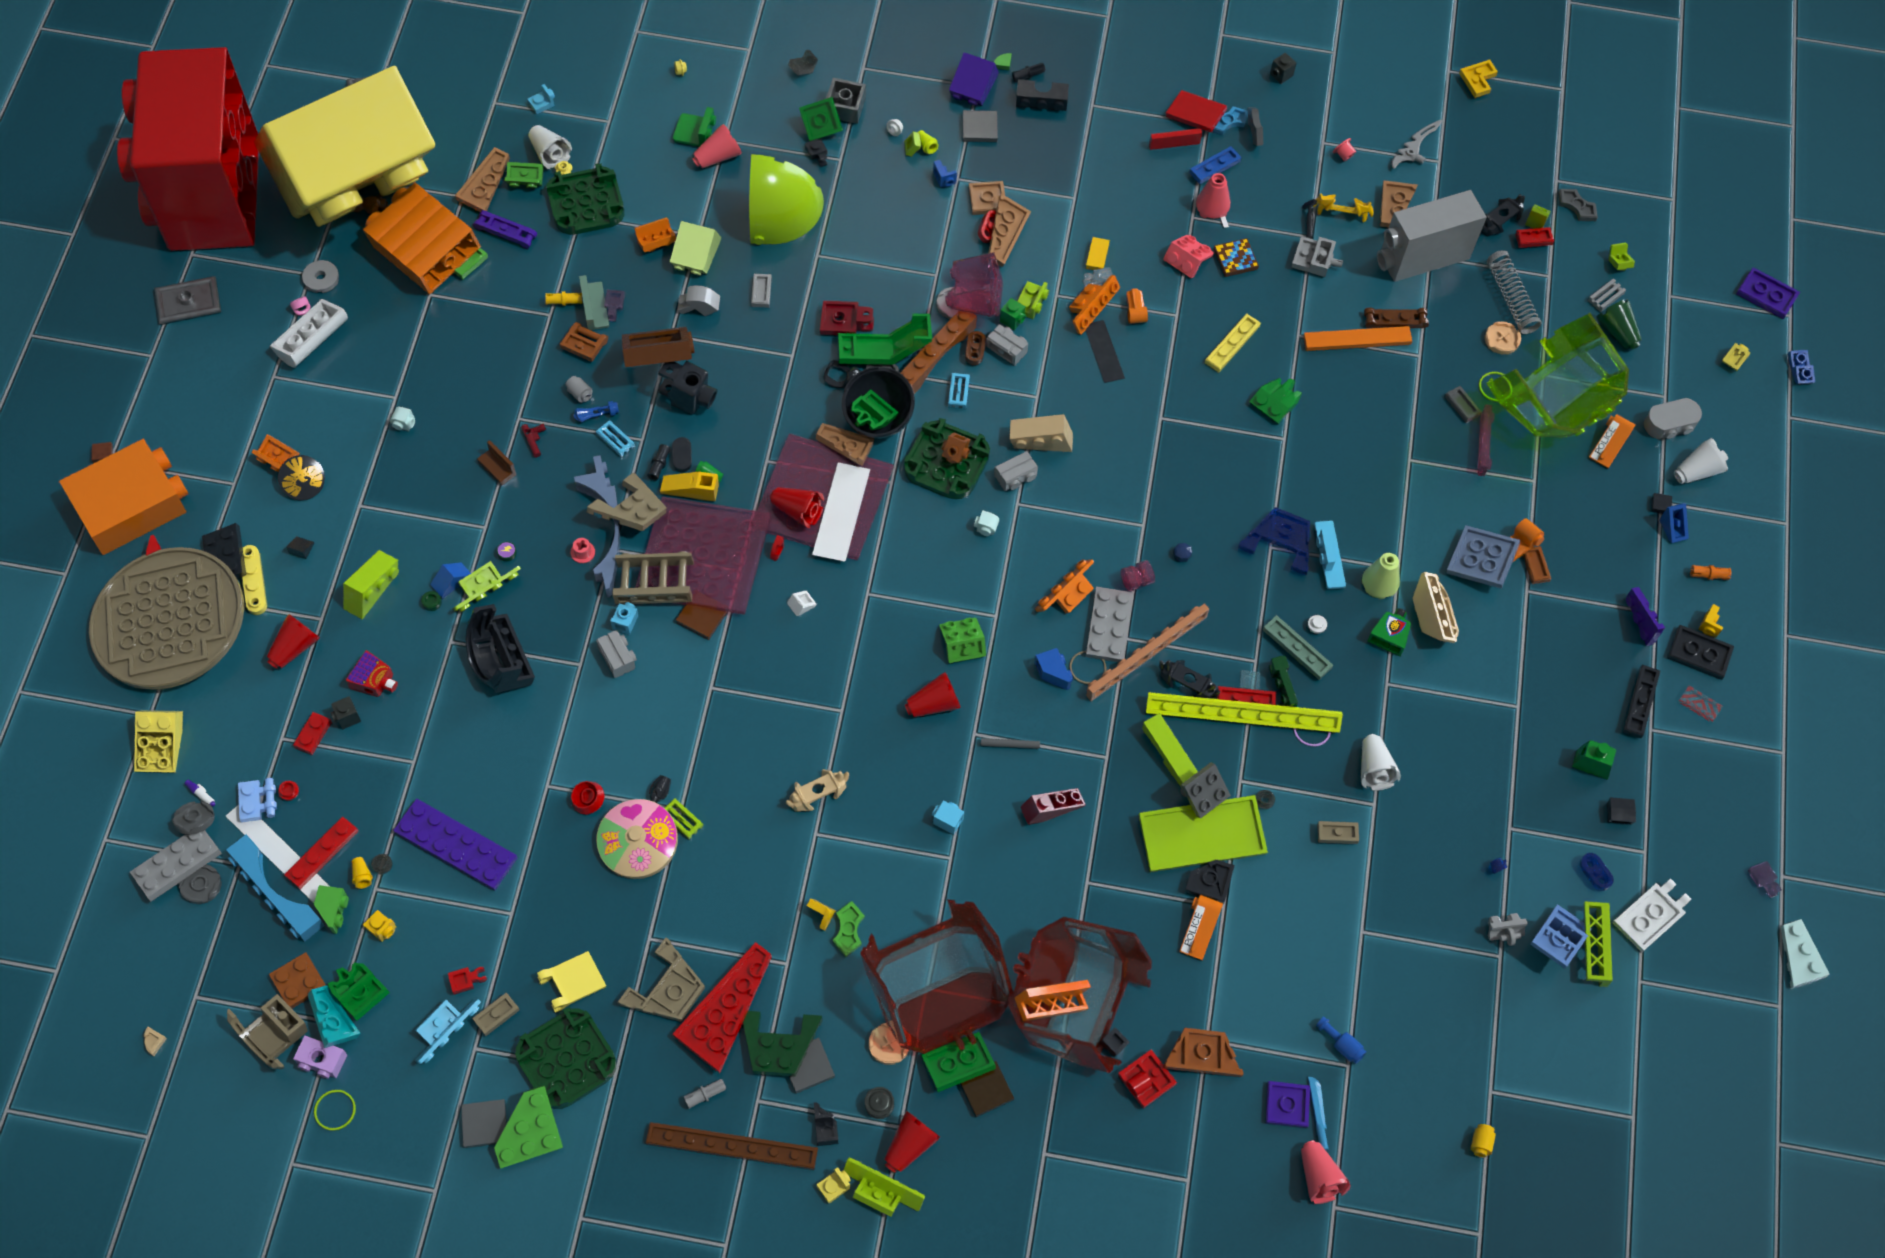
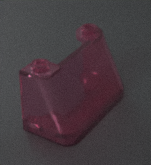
M995 253L953 261V268L950 269L952 279H955L956 284L954 292L948 291V295L945 296L947 306L954 310L988 317L999 316L1003 280Z

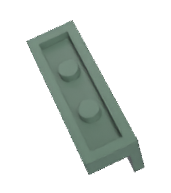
M586 275L579 276L588 329L608 328L609 321L602 282L588 283Z

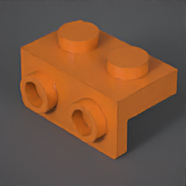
M667 217L634 228L638 244L644 252L654 251L661 246H669L676 241V235L670 228Z
M268 434L259 450L253 449L251 452L257 456L256 459L264 464L268 462L271 464L270 468L279 472L280 467L287 459L300 454Z

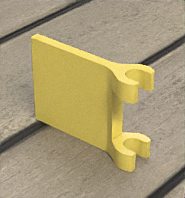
M589 951L537 973V978L541 985L553 979L561 997L551 1001V1006L555 1013L571 1003L606 988V984Z

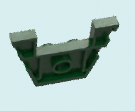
M748 1011L743 1025L753 1073L796 1077L807 1054V1049L810 1043L813 1042L816 1036L815 1033L822 1023V1016L803 1014L800 1035L759 1032L761 1013L758 1011Z

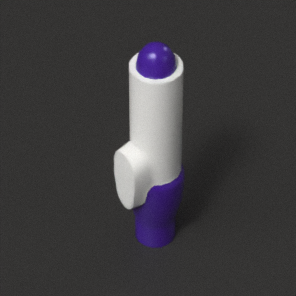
M189 779L185 781L184 784L193 794L212 807L215 806V800L206 793V789L203 786L197 785Z

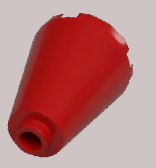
M777 487L771 492L770 500L772 505L802 526L811 528L810 525H815L822 514L823 507L821 506V501H824V496L818 491Z
M288 614L267 654L269 658L267 662L276 669L278 666L283 668L317 642L320 637L292 615Z
M946 672L940 674L907 699L908 703L905 704L908 714H913L914 717L961 708Z
M906 1111L884 1158L887 1161L885 1166L894 1173L897 1170L902 1172L935 1144L940 1136Z

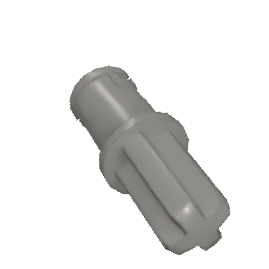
M719 1079L705 1087L700 1086V1089L684 1096V1099L690 1109L705 1100L708 1102V1098L726 1090V1086L723 1080Z

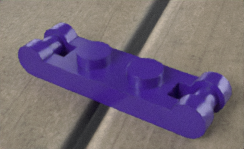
M484 210L480 212L479 219L473 223V227L479 231L484 230L520 244L526 249H529L532 244L531 241L537 236V232L531 228Z

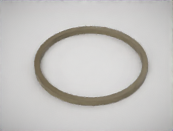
M1081 651L1074 655V657L1071 659L1070 671L1074 679L1083 684H1090L1091 682H1085L1078 679L1072 671L1073 660L1078 655L1086 653V651ZM1101 659V660L1103 661V663H1104V673H1105V672H1106V663H1105V660H1104V659Z

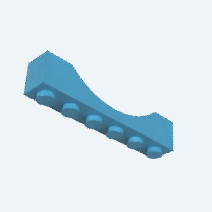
M247 834L226 849L230 855L228 860L234 867L239 865L242 869L240 874L247 882L250 879L254 883L252 888L259 896L264 894L267 898L264 901L271 910L277 909L279 912L277 917L282 923L288 922L291 928L289 930L296 939L301 937L305 942L324 927L321 919L309 905L289 901L269 887L264 876L263 854Z

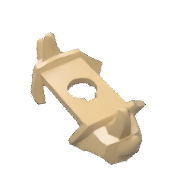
M822 769V777L801 786L795 782V791L790 795L789 800H786V804L795 811H813L814 808L810 804L824 796L835 792L833 798L838 799L847 787L846 782L849 779V772L844 774L841 771L832 773L830 770ZM820 784L825 787L821 793L817 794L812 791L814 785Z

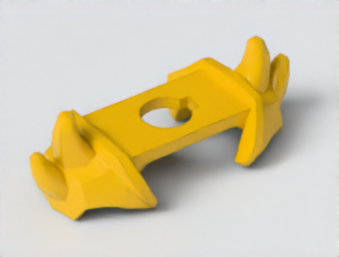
M1320 193L1315 199L1317 204H1319L1318 215L1325 208L1327 211L1330 209L1358 214V216L1362 215V222H1365L1368 212L1370 217H1373L1374 214L1370 201L1363 203L1361 200L1354 198L1356 206L1353 208L1333 204L1336 201L1334 199L1336 195L1334 194L1323 196Z

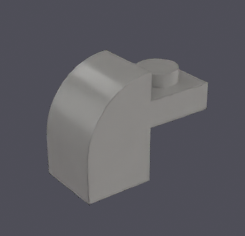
M690 286L686 294L679 296L677 311L684 314L696 309L704 316H707L719 310L720 295L704 286Z

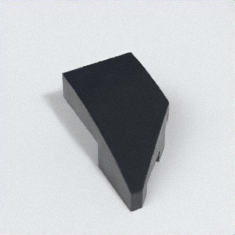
M817 1102L814 1103L817 1146L839 1144L837 1121L834 1119V1115L822 1109Z

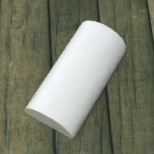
M321 299L273 342L270 347L283 362L295 368L346 322L348 316L343 308Z

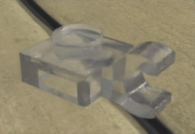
M1110 267L1093 270V274L1086 273L1084 274L1085 279L1082 280L1084 287L1088 284L1102 286L1113 273Z

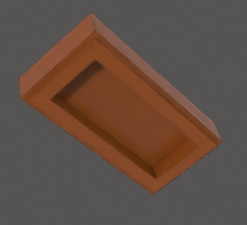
M1541 546L1531 548L1523 554L1531 583L1550 582L1551 576Z

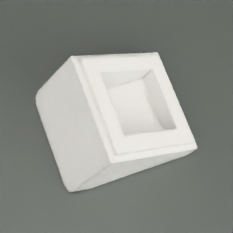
M807 591L792 594L787 602L796 616L802 615L817 605Z

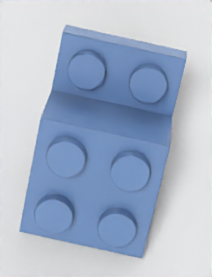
M1557 904L1530 945L1565 969L1588 935L1585 934L1584 923Z

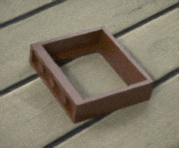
M687 327L622 334L625 367L692 359L691 354L695 353L691 331L688 332Z

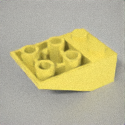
M142 710L135 712L134 772H176L182 736L183 711Z

